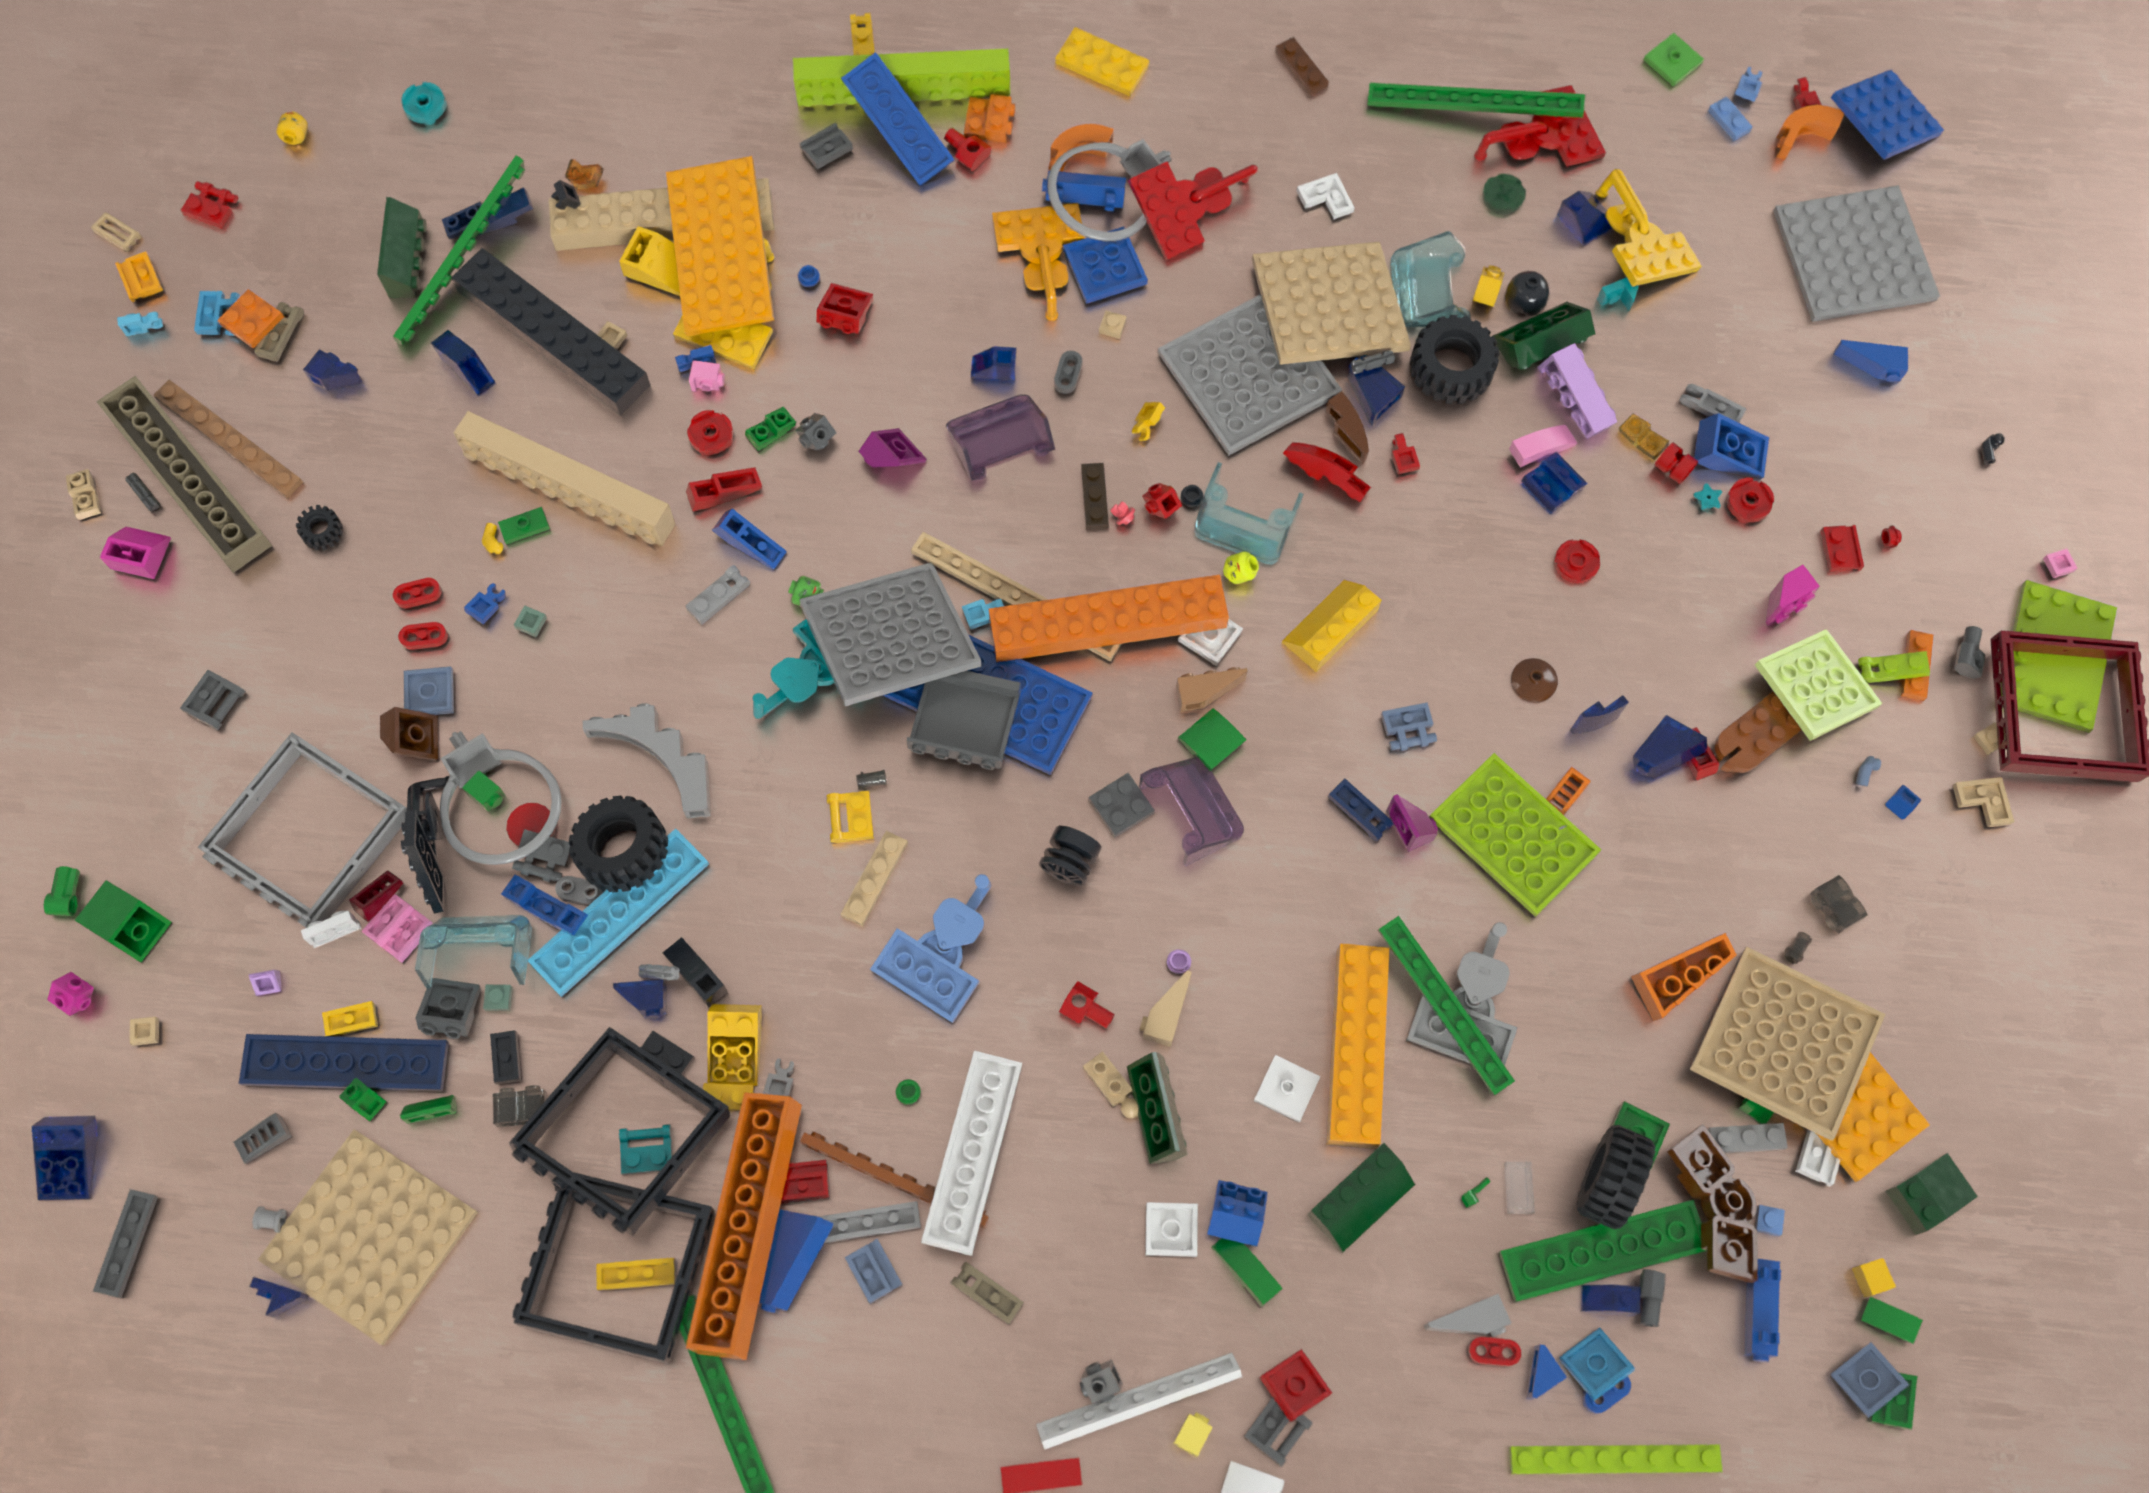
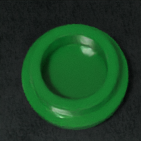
M906 1079L897 1085L896 1097L901 1103L906 1105L914 1104L920 1098L921 1089L916 1081Z

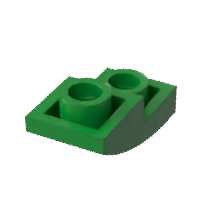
M783 406L765 415L764 421L746 429L745 436L756 450L759 451L785 435L797 422Z
M1871 1296L1861 1319L1862 1322L1911 1344L1915 1343L1923 1322L1922 1319Z

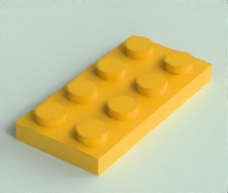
M1074 27L1055 57V63L1129 97L1150 63V60L1077 27Z

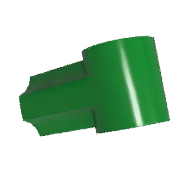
M67 866L56 868L51 893H48L44 899L43 907L46 915H75L78 907V899L75 895L80 874L78 869Z

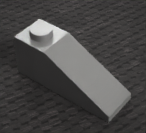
M1496 1294L1428 1322L1424 1327L1425 1330L1473 1335L1491 1333L1492 1337L1507 1332L1505 1326L1511 1324V1321L1499 1294Z

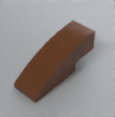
M1341 391L1328 401L1325 412L1336 422L1334 434L1363 464L1366 462L1369 453L1365 429L1351 401Z

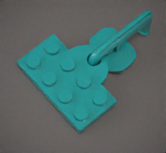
M806 619L793 628V633L806 646L802 650L800 657L785 658L771 669V680L780 690L768 699L761 693L753 695V716L756 719L764 717L787 699L796 703L805 701L817 691V685L827 686L835 683Z

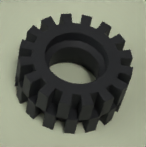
M316 505V509H313L312 506L308 507V513L303 510L301 512L303 517L298 516L297 520L299 523H296V528L298 529L296 531L303 542L311 549L314 547L315 550H319L320 546L323 550H326V545L328 544L330 547L335 546L333 541L339 542L340 538L338 535L342 536L343 534L341 530L343 525L335 512L327 506H323L322 509L320 505ZM320 521L328 523V527L324 532L320 534H313L311 532L312 527Z

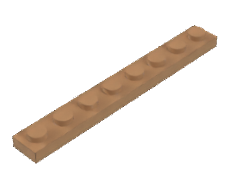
M170 379L153 395L164 406L287 499L304 483L292 471Z

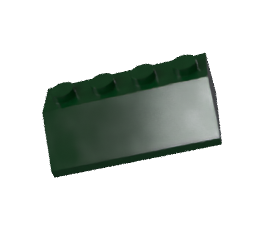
M386 197L377 276L389 298H416V291L420 289L418 274L419 270H422V258L420 256L421 251H424L425 248L423 232L427 230V223L422 218L418 209L392 197Z
M1565 302L1493 336L1497 341L1496 346L1507 363L1522 370L1529 368L1534 362L1546 360L1550 355L1574 343H1583L1596 333L1590 309Z
M1151 1052L1128 1065L1127 1070L1133 1096L1138 1105V1117L1149 1164L1175 1161L1188 1154L1187 1144L1181 1129V1119L1175 1104V1094L1169 1079V1069L1164 1056L1158 1052Z
M1383 1143L1307 1215L1343 1253L1416 1184L1403 1162Z

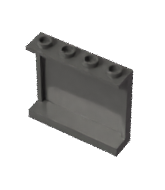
M970 671L926 682L910 738L907 737L906 740L908 749H911L916 754H934L939 759H957L959 763L966 765L971 763L979 764L982 768L994 770V768L1001 769L1021 694V683Z

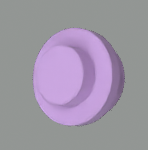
M1174 950L1167 957V967L1175 974H1183L1191 966V957L1184 950Z

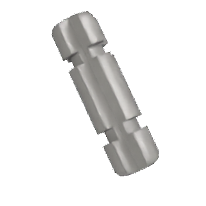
M641 964L638 968V975L641 978L677 980L680 977L678 974L680 970L675 966Z

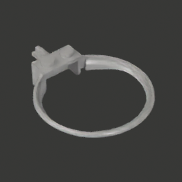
M1144 139L1132 144L1128 149L1112 143L1097 142L1081 145L1065 152L1056 160L1048 177L1049 199L1060 219L1075 232L1098 241L1123 240L1141 230L1147 222L1143 214L1130 227L1114 232L1094 230L1076 221L1065 210L1058 197L1056 187L1058 172L1063 163L1074 154L1088 150L1108 152L1121 158V165L1132 178L1164 162H1171V153L1163 150L1155 155Z
M461 731L458 733L453 732V736L449 740L455 750L440 758L449 772V779L443 789L440 800V819L448 842L459 854L481 864H507L530 855L550 837L559 820L561 793L555 777L546 766L530 755L516 750L494 749L483 733L468 742ZM500 760L520 761L534 767L546 779L552 799L548 820L540 833L525 846L505 854H482L464 846L454 835L449 822V805L457 786L462 788L478 770L485 774L502 763Z

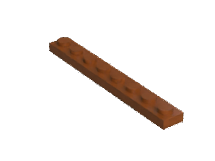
M812 1131L810 1135L804 1132L800 1140L802 1146L926 1203L932 1204L936 1187L930 1184H926L923 1187L916 1183V1178L904 1173L903 1176H899L893 1173L894 1168L884 1163H880L879 1166L870 1162L871 1158L860 1152L857 1155L847 1152L849 1148L843 1144L835 1142L832 1145L825 1142L826 1137ZM986 1210L983 1211L979 1226L983 1229L986 1228L989 1222V1216L985 1215Z

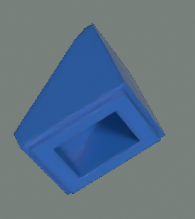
M1902 785L1885 805L1903 820L1917 807L1921 799L1905 785Z

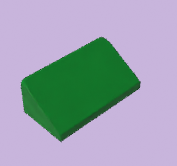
M449 1095L406 1105L403 1107L400 1119L407 1124L456 1114L455 1096Z

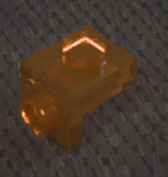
M570 159L565 177L577 189L595 188L599 185L604 169L599 164L582 166L576 159Z

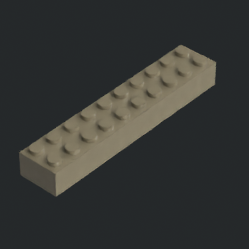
M136 376L96 401L233 573L272 546L262 531Z

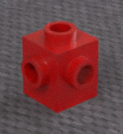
M1154 484L1142 495L1146 503L1144 506L1148 513L1164 519L1183 506L1177 496V492L1170 485Z

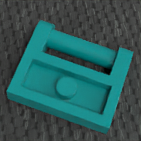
M671 1124L662 1125L661 1128L629 1131L628 1128L619 1129L622 1175L660 1172L673 1156ZM663 1137V1145L629 1148L630 1140Z

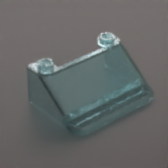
M1450 231L1399 248L1391 257L1392 284L1405 327H1426L1430 321L1434 320L1436 322L1438 317L1445 316L1449 318L1450 315H1457L1458 318L1467 316L1471 320V314L1466 308L1453 305L1450 268L1460 266L1464 261L1466 252L1465 246Z

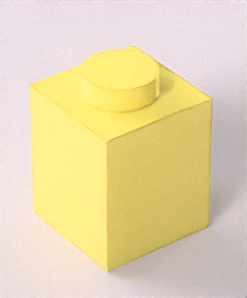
M1197 1412L1194 1416L1188 1414L1173 1444L1197 1457L1213 1428L1208 1425L1209 1419Z

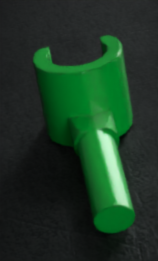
M1486 1177L1476 1187L1461 1196L1466 1208L1479 1202L1476 1194L1491 1182L1489 1178Z

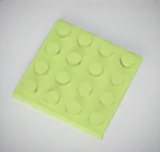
M1827 629L1762 658L1755 664L1758 671L1810 741L1877 709L1882 704Z

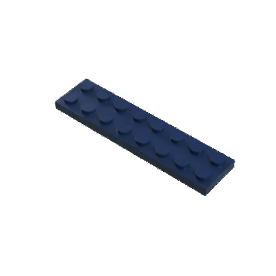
M246 1034L238 1084L242 1086L346 1089L355 1078H358L366 1086L374 1090L443 1092L449 1042L447 1040Z

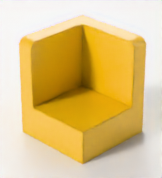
M1883 1258L1852 1268L1864 1298L1896 1288Z

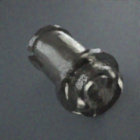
M885 770L864 774L862 771L856 775L858 789L863 788V790H866V787L887 785Z
M1798 932L1791 946L1785 949V959L1793 964L1801 962L1804 959V952L1812 942V938L1804 932Z

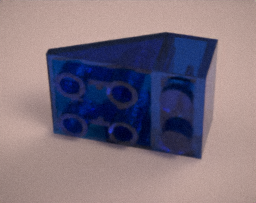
M96 1116L42 1118L31 1126L37 1199H90L98 1141Z

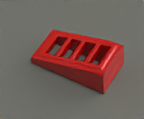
M1697 727L1675 735V739L1696 780L1718 772L1719 762ZM1693 738L1696 739V741L1686 744L1685 742ZM1700 747V749L1691 752V749ZM1704 756V758L1696 760L1697 757Z

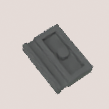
M836 122L799 143L800 149L805 152V155L817 170L853 149L852 142L838 128Z

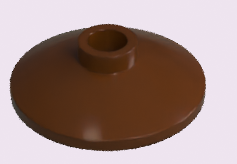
M1529 658L1515 666L1511 675V684L1516 694L1522 699L1529 702H1543L1555 693L1558 686V677L1554 668L1546 661L1538 658ZM1532 675H1538L1540 680H1535Z

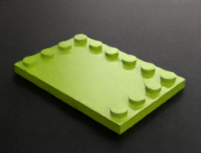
M2026 580L2022 585L2013 631L2111 640L2117 607ZM2013 651L2018 711L2090 733L2094 728L2107 659Z
M1495 753L1429 816V819L1432 818L1440 830L1535 917L1602 850ZM1564 825L1567 826V827L1562 828V829L1559 830V828H1560L1561 826H1564Z

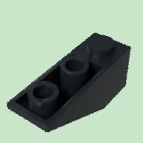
M682 937L662 952L673 966L679 968L680 975L708 1008L728 992L720 979Z

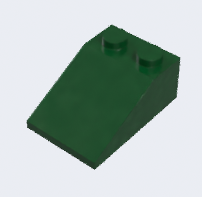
M1948 1153L1886 1190L1915 1235L1932 1229L1978 1197Z

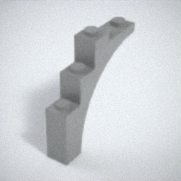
M642 703L638 704L637 707H630V716L619 714L613 716V718L591 717L589 720L583 721V731L587 738H611L625 741L644 749L656 757L669 770L677 783L686 818L711 816L708 761L705 754L701 755L694 752L684 756L683 737L680 730L665 728L659 731L658 713L654 705Z

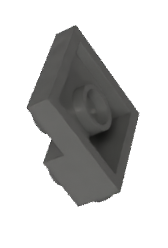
M431 978L415 1018L418 1030H421L426 1035H434L436 1032L445 1033L447 1037L452 1039L468 1036L475 1017L473 1010L481 991L480 984Z

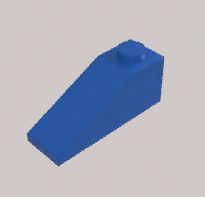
M1841 340L1834 350V355L1877 379L1887 380L1888 382L1901 381L1908 372V347Z
M733 508L724 512L712 529L715 534L728 544L772 570L775 569L787 552Z

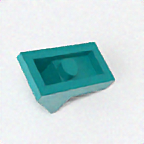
M1626 277L1602 287L1597 301L1602 306L1607 303L1613 304L1621 299L1627 311H1630L1639 285L1632 287Z

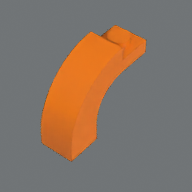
M1811 105L1794 111L1787 117L1776 137L1780 139L1777 148H1780L1777 157L1785 160L1795 139L1805 134L1818 135L1831 141L1839 128L1844 113L1839 109L1824 105Z
M1082 124L1067 129L1055 139L1050 147L1048 170H1051L1061 155L1075 147L1097 142L1113 143L1114 129L1099 124ZM1097 150L1079 152L1068 158L1059 171L1064 172L1069 160L1076 155L1089 153L1106 158L1108 152Z

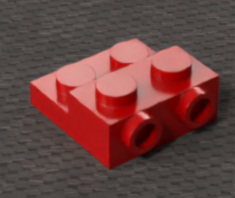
M831 283L817 307L816 323H820L824 328L834 327L841 329L845 334H851L852 332L859 334L865 323L866 313L873 302V294Z

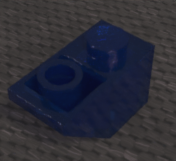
M993 346L973 355L971 378L1015 381L1017 348Z
M320 349L303 369L311 382L327 391L358 385L362 382L357 373L358 369L349 362L345 364L335 354L331 352L327 354Z

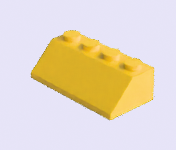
M1343 580L1282 640V643L1317 672L1378 611L1382 600L1365 585Z

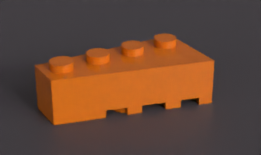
M1726 933L1643 970L1631 976L1652 1020L1655 1021L1664 1018L1674 1007L1684 1001L1688 995L1703 985L1708 978L1717 973L1737 954Z

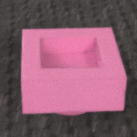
M2068 549L2048 554L2043 558L2053 578L2072 573L2077 569Z

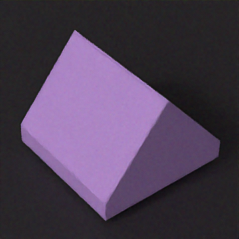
M279 970L249 974V979L256 996L281 992Z

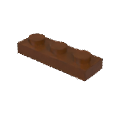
M1294 37L1276 45V53L1310 96L1328 87L1329 81Z

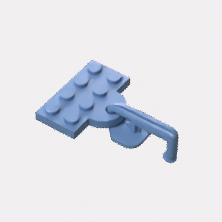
M980 874L975 878L977 888L966 905L955 898L945 899L933 915L935 930L924 934L918 941L897 928L870 968L871 971L951 1023L955 1021L980 982L960 969L963 961V949L961 946L974 943L984 928V919L976 912L991 888V882L984 874Z

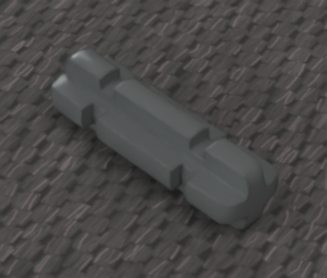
M1387 350L1383 354L1377 353L1364 357L1363 360L1352 361L1351 368L1355 374L1361 373L1363 369L1367 371L1381 367L1383 363L1385 365L1394 362L1395 356L1392 350Z
M136 473L126 476L125 481L149 511H155L160 507V503Z

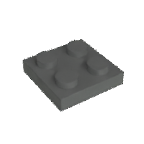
M1126 773L1088 798L1114 838L1155 813L1154 808L1129 773Z

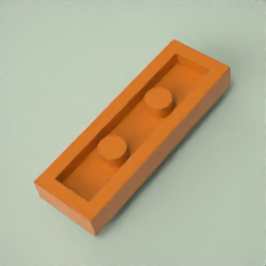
M1910 630L1907 633L1905 653L1927 651L1930 668L1934 635ZM1929 676L1902 679L1901 696L1924 701L1928 695Z

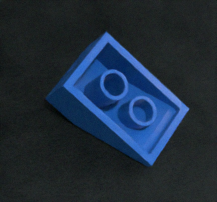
M1717 413L1699 421L1694 458L1699 461L1698 464L1712 470L1762 479L1765 474L1769 437Z

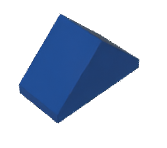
M1542 1344L1534 1348L1527 1399L1531 1400L1540 1397L1567 1378L1546 1345Z

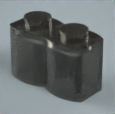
M1840 875L1820 885L1810 893L1813 905L1825 913L1827 925L1838 934L1868 916L1862 903L1853 895L1849 885Z
M538 1085L526 1086L523 1091H515V1088L499 1089V1093L493 1094V1124L496 1127L525 1125L547 1099V1092L544 1089H540Z

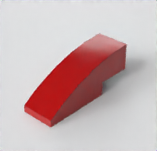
M753 467L712 474L711 479L689 482L686 495L692 511H697L747 496L762 489V484L756 468Z
M1079 1458L1000 1467L1003 1493H1025L1082 1485Z

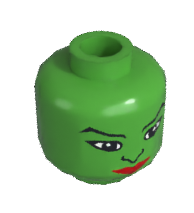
M802 575L797 581L792 580L788 593L792 594L791 602L800 606V599L823 593L824 589H821L819 581Z

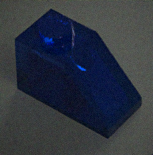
M664 980L613 983V989L638 1013L645 1016V1018L657 1019L660 1018V1015L667 1014V985Z
M1581 1285V1312L1623 1316L1640 1314V1287Z

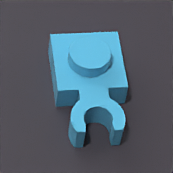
M157 312L148 313L146 316L138 313L117 317L118 326L126 337L147 333L149 328L160 329L163 327V320L158 317Z

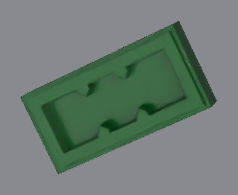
M542 507L498 522L506 545L550 530Z

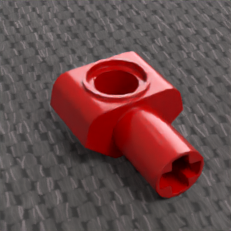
M953 127L944 136V140L958 150L955 159L971 171L976 170L991 154L992 147L977 136L967 138Z
M1079 981L1072 987L1059 1010L1060 1013L1080 1025L1085 1017L1106 1029L1115 1016L1114 1013L1095 1002L1099 994L1098 992ZM1075 998H1082L1086 1004L1083 1007H1075L1072 1001Z

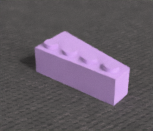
M1575 343L1552 354L1537 367L1541 374L1546 372L1550 378L1548 380L1552 389L1557 388L1560 392V401L1564 407L1571 408L1573 411L1571 417L1586 439L1617 423L1614 410L1609 407L1604 391L1597 385L1593 371L1588 368L1584 361L1583 352L1577 348Z

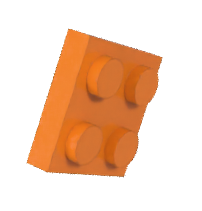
M248 289L217 321L222 327L254 348L284 316L279 310Z

